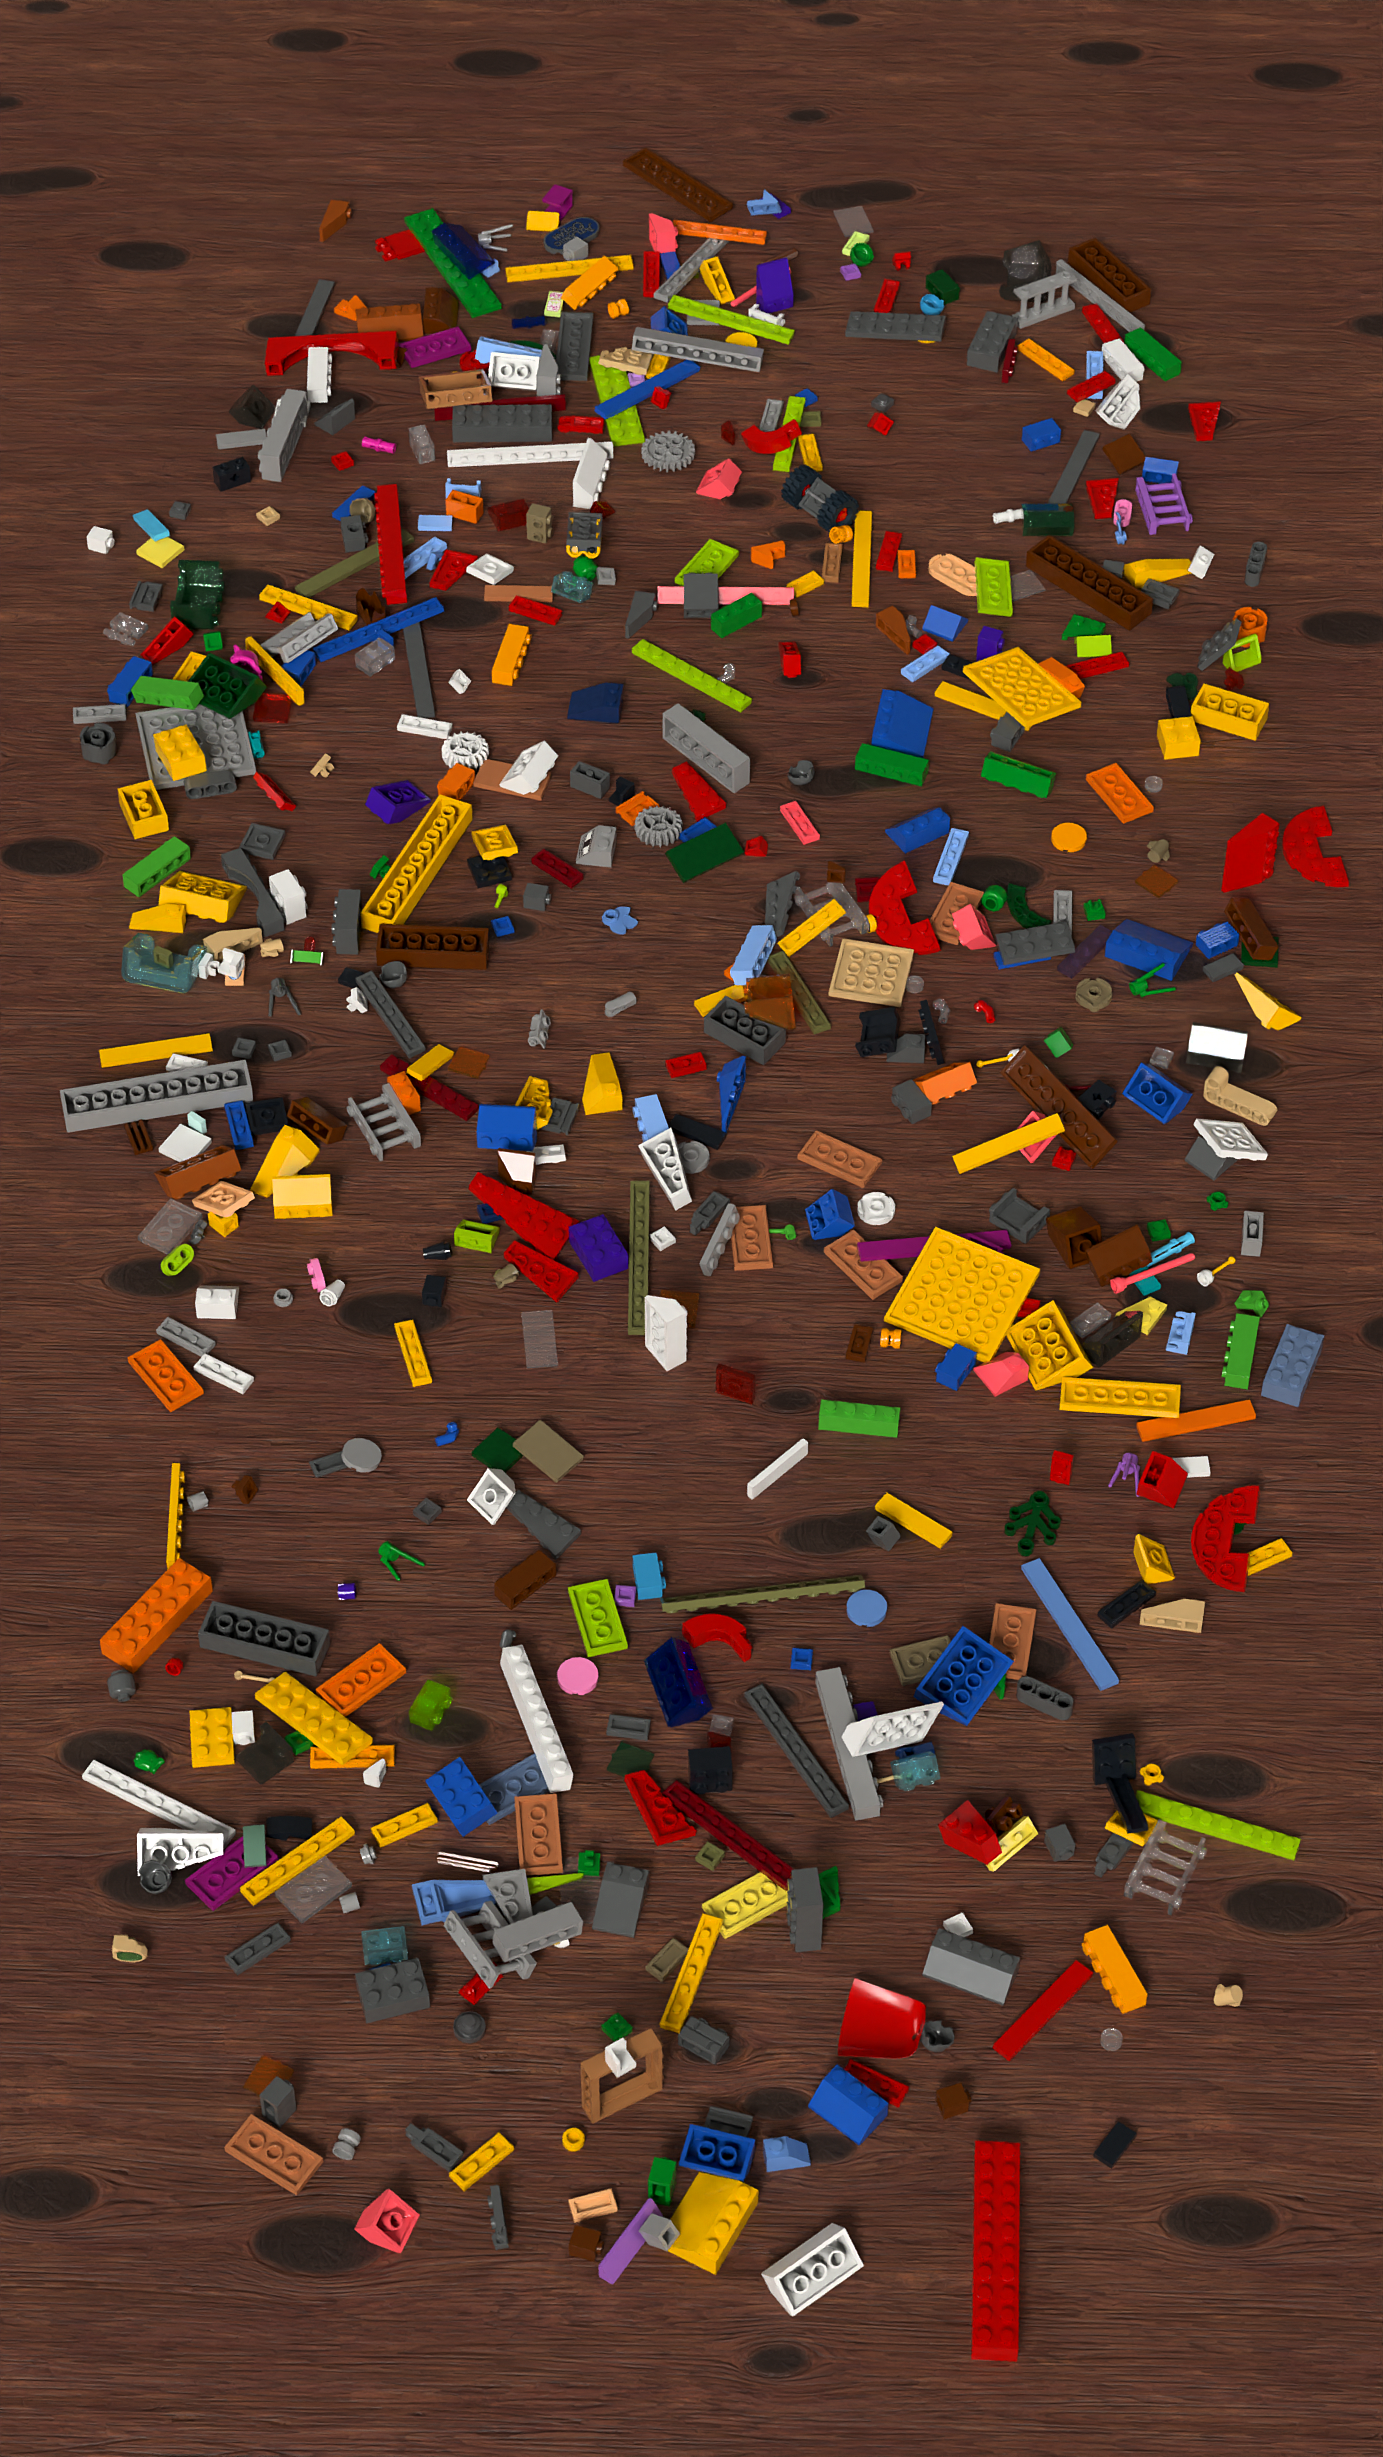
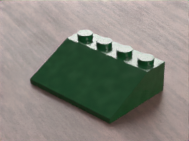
M210 652L188 680V682L199 683L204 695L199 705L228 719H231L255 703L267 688L257 675Z

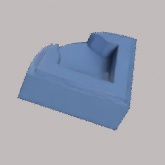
M440 551L431 552L426 568L434 570L436 568L435 565L441 560L444 553Z

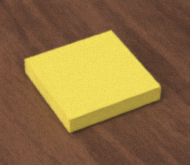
M169 537L154 541L151 538L138 548L136 552L138 556L163 568L184 551V545Z

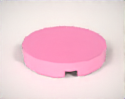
M582 1657L564 1661L557 1672L558 1684L568 1694H587L598 1683L597 1667L593 1662Z

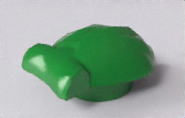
M143 1749L136 1753L134 1764L139 1769L155 1774L159 1767L165 1763V1760L158 1757L154 1751Z

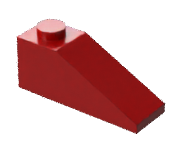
M174 616L140 655L154 665L182 648L194 634Z
M778 642L783 675L788 678L801 675V654L796 642Z

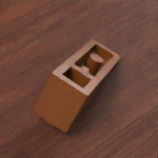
M330 200L319 228L320 242H324L347 224L348 218H351L352 215L349 202Z
M892 605L877 613L876 627L905 654H910V638L902 612Z

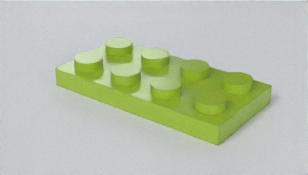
M709 539L675 577V583L684 587V574L713 573L718 574L719 579L739 556V550Z
M976 557L974 564L978 613L1011 617L1013 608L1009 561Z
M608 1579L568 1587V1594L587 1656L592 1657L628 1649V1643Z

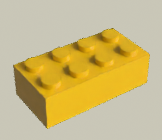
M1203 684L1191 706V715L1196 723L1256 741L1268 718L1269 703Z

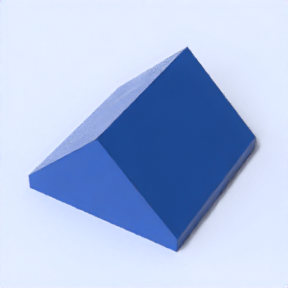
M931 605L922 630L953 642L968 623V618Z

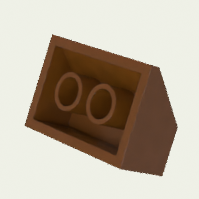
M426 288L423 314L424 334H434L457 327L459 301L443 288Z
M1138 1225L1086 1249L1091 1272L1101 1287L1109 1285L1110 1280L1113 1278L1128 1276L1133 1271L1146 1267L1149 1263L1153 1262L1150 1250Z

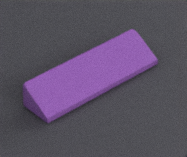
M649 2198L599 2264V2277L610 2284L615 2283L645 2243V2239L639 2232V2229L651 2213L663 2217L653 2199Z

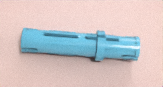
M1187 1232L1177 1239H1171L1168 1244L1151 1253L1153 1262L1149 1263L1147 1267L1149 1268L1174 1253L1178 1254L1183 1248L1195 1242L1193 1235ZM1178 1243H1181L1180 1245L1171 1249V1247L1177 1245ZM1165 1252L1164 1254L1155 1258L1156 1255Z

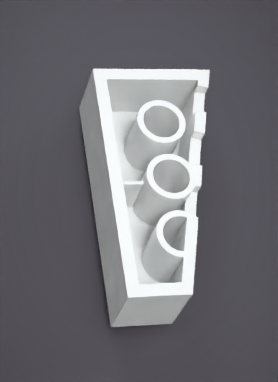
M672 1128L638 1145L645 1162L675 1211L692 1202L679 1148Z

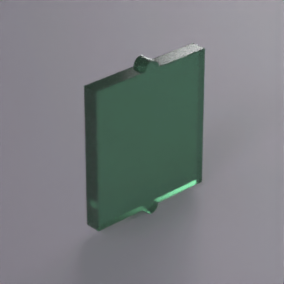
M621 1742L616 1752L612 1754L607 1771L622 1777L642 1770L648 1772L654 1754Z

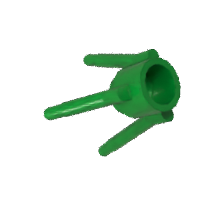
M1160 964L1142 977L1130 982L1129 988L1134 996L1140 995L1142 998L1146 995L1175 991V987L1146 991L1148 989L1146 980L1163 968L1165 964Z
M389 1541L384 1542L379 1548L378 1553L382 1556L380 1561L387 1566L397 1581H400V1577L389 1561L397 1560L399 1555L420 1566H425V1563L403 1552Z

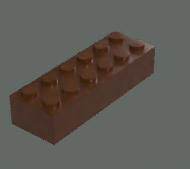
M1096 238L1069 248L1068 264L1129 313L1150 304L1151 288Z
M379 924L376 947L377 966L399 961L406 967L487 970L489 928Z

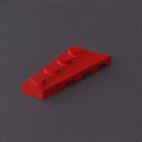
M687 761L672 768V774L682 790L685 800L688 801L689 808L694 813L697 822L726 808V802Z
M645 1770L625 1775L624 1781L656 1846L696 1835L695 1828L688 1825L683 1814L676 1811L672 1806L671 1800L668 1797H664L660 1792L659 1786Z

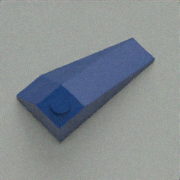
M741 1056L724 1064L722 1071H719L717 1075L721 1128L725 1133H727L746 1082V1056Z

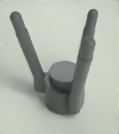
M273 979L271 981L272 989L269 990L268 1016H272L274 996L283 997L285 994H287L297 1015L300 1016L301 1012L290 993L289 987H286L284 979Z

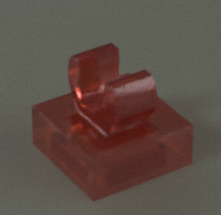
M1230 667L1225 671L1227 678L1223 682L1226 685L1225 688L1229 691H1232L1234 687L1241 690L1245 685L1243 676Z

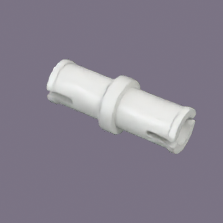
M1026 508L1008 509L1006 512L993 513L995 524L1006 521L1010 523L1017 519L1028 518Z

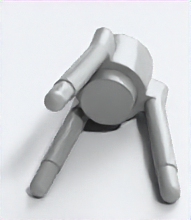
M505 225L478 233L479 246H483V249L507 251L506 248L489 244H492V239L510 237L511 234L491 236V233L511 228L513 225Z

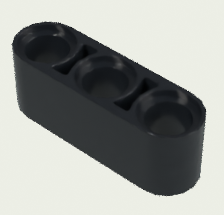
M1185 686L1166 687V699L1171 719L1191 717Z

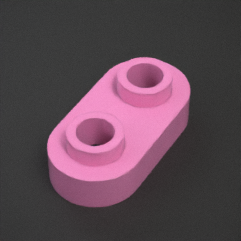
M1119 500L1115 504L1113 522L1116 525L1118 518L1115 512L1117 511L1121 516V527H1126L1130 524L1132 503L1128 500Z
M313 1258L307 1264L309 1275H313V1278H311L313 1289L321 1292L326 1288L318 1258Z

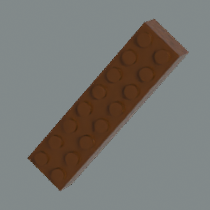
M1048 535L1027 551V568L1127 630H1132L1152 614L1153 598L1052 536Z

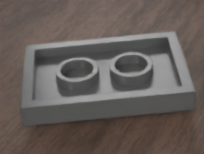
M1236 618L1231 623L1228 622L1221 631H1217L1210 640L1207 639L1203 643L1202 652L1198 657L1197 667L1200 670L1206 669L1235 645L1242 623Z

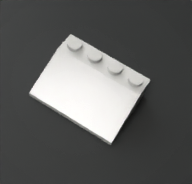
M937 1702L852 1722L847 1725L842 1739L852 1757L922 1742L944 1704L943 1702Z

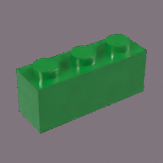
M750 593L712 613L711 630L722 639L761 618L762 601L753 593Z

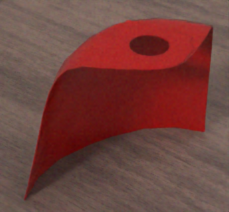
M855 1978L842 2022L838 2043V2056L906 2058L913 2055L917 2050L926 2019V2005L913 1998ZM916 2034L915 2040H912V2036Z

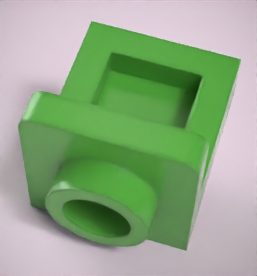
M1243 1290L1235 1302L1237 1309H1253L1257 1317H1262L1269 1307L1263 1291Z

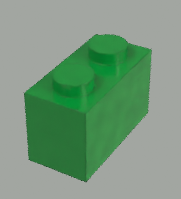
M654 2157L648 2179V2199H653L655 2204L670 2207L676 2186V2161H672L667 2157Z

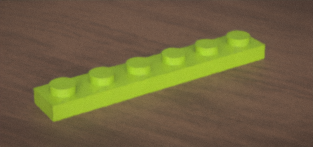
M789 396L782 426L795 419L800 427L806 398ZM797 438L790 441L791 447L776 453L773 470L790 471Z

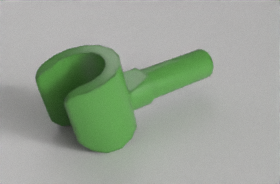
M789 1224L782 1229H769V1233L785 1234L789 1240L796 1238L793 1225Z

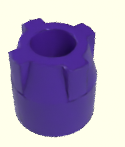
M355 1583L338 1584L339 1600L356 1599Z

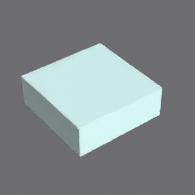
M194 1111L187 1114L188 1125L191 1129L203 1135L207 1133L206 1120Z

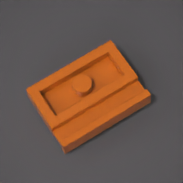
M642 791L617 806L616 813H619L626 822L634 826L639 812H642L643 809L648 810L649 806L655 808L657 805L659 807V804L648 795H644Z

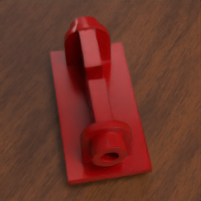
M477 1973L458 1993L475 2005L491 1988L487 1987ZM499 1974L493 1986L503 1978L502 1974Z

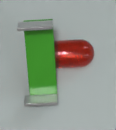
M308 936L305 939L304 951L291 950V963L293 961L320 963L323 966L324 953L315 952V939L312 936Z

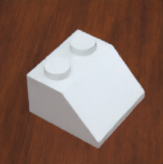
M200 1285L197 1288L195 1301L197 1318L236 1319L239 1286Z

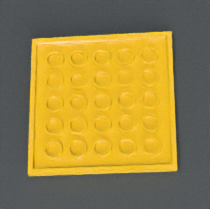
M935 1227L887 1311L884 1322L950 1349L957 1343L977 1352V1360L990 1362L997 1353L1036 1282L1040 1269Z

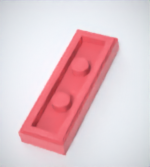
M797 801L780 806L781 813L803 845L820 840L819 833Z

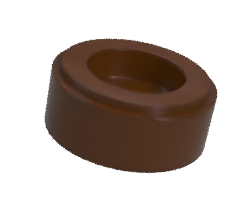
M791 599L789 601L792 616H799L796 599Z

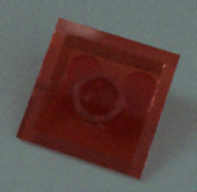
M524 498L487 508L498 532L527 525L526 514L529 508Z

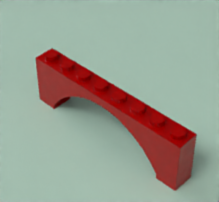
M381 331L268 338L265 356L267 376L283 375L284 371L308 357V347H328V352H353L371 359L379 366L380 370L396 369L399 344L397 332Z

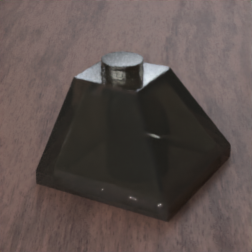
M253 384L233 404L229 413L240 424L262 429L276 407Z

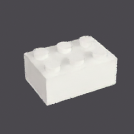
M491 352L488 376L491 387L537 392L536 374L540 357Z

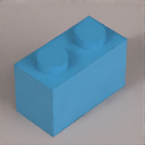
M657 1553L633 1555V1572L638 1600L661 1598L662 1589H666L665 1577L660 1575L663 1572L662 1560H658Z

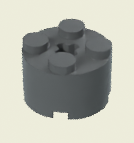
M94 723V726L89 727L88 725L80 732L81 750L85 760L107 764L115 756L117 745L115 733L111 726L104 723Z

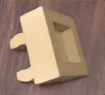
M325 753L310 773L316 777L320 772L326 778L330 774L328 771L331 772L334 769L332 764L327 763L331 757Z

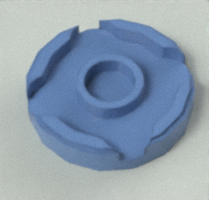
M860 1590L849 1597L847 1615L856 1625L873 1627L880 1624L886 1617L887 1602L878 1592Z

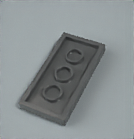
M1067 922L995 934L1003 965L1075 953V946Z

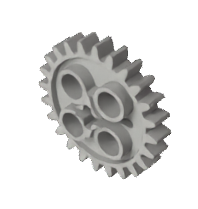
M661 431L660 435L655 433V437L650 435L649 439H645V443H642L641 454L644 463H648L649 467L653 466L654 470L659 468L660 471L666 469V472H668L669 469H672L675 472V468L681 470V466L686 468L687 464H691V460H694L695 448L692 440H688V436L683 437V433L677 435V431L673 434L668 431L665 434Z

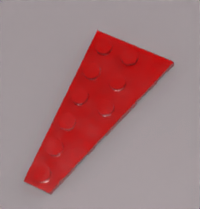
M477 1172L469 1184V1190L477 1198L494 1209L493 1212L497 1216L500 1215L506 1220L505 1223L519 1236L536 1247L535 1250L554 1261L569 1240V1227L579 1223V1220L480 1172Z

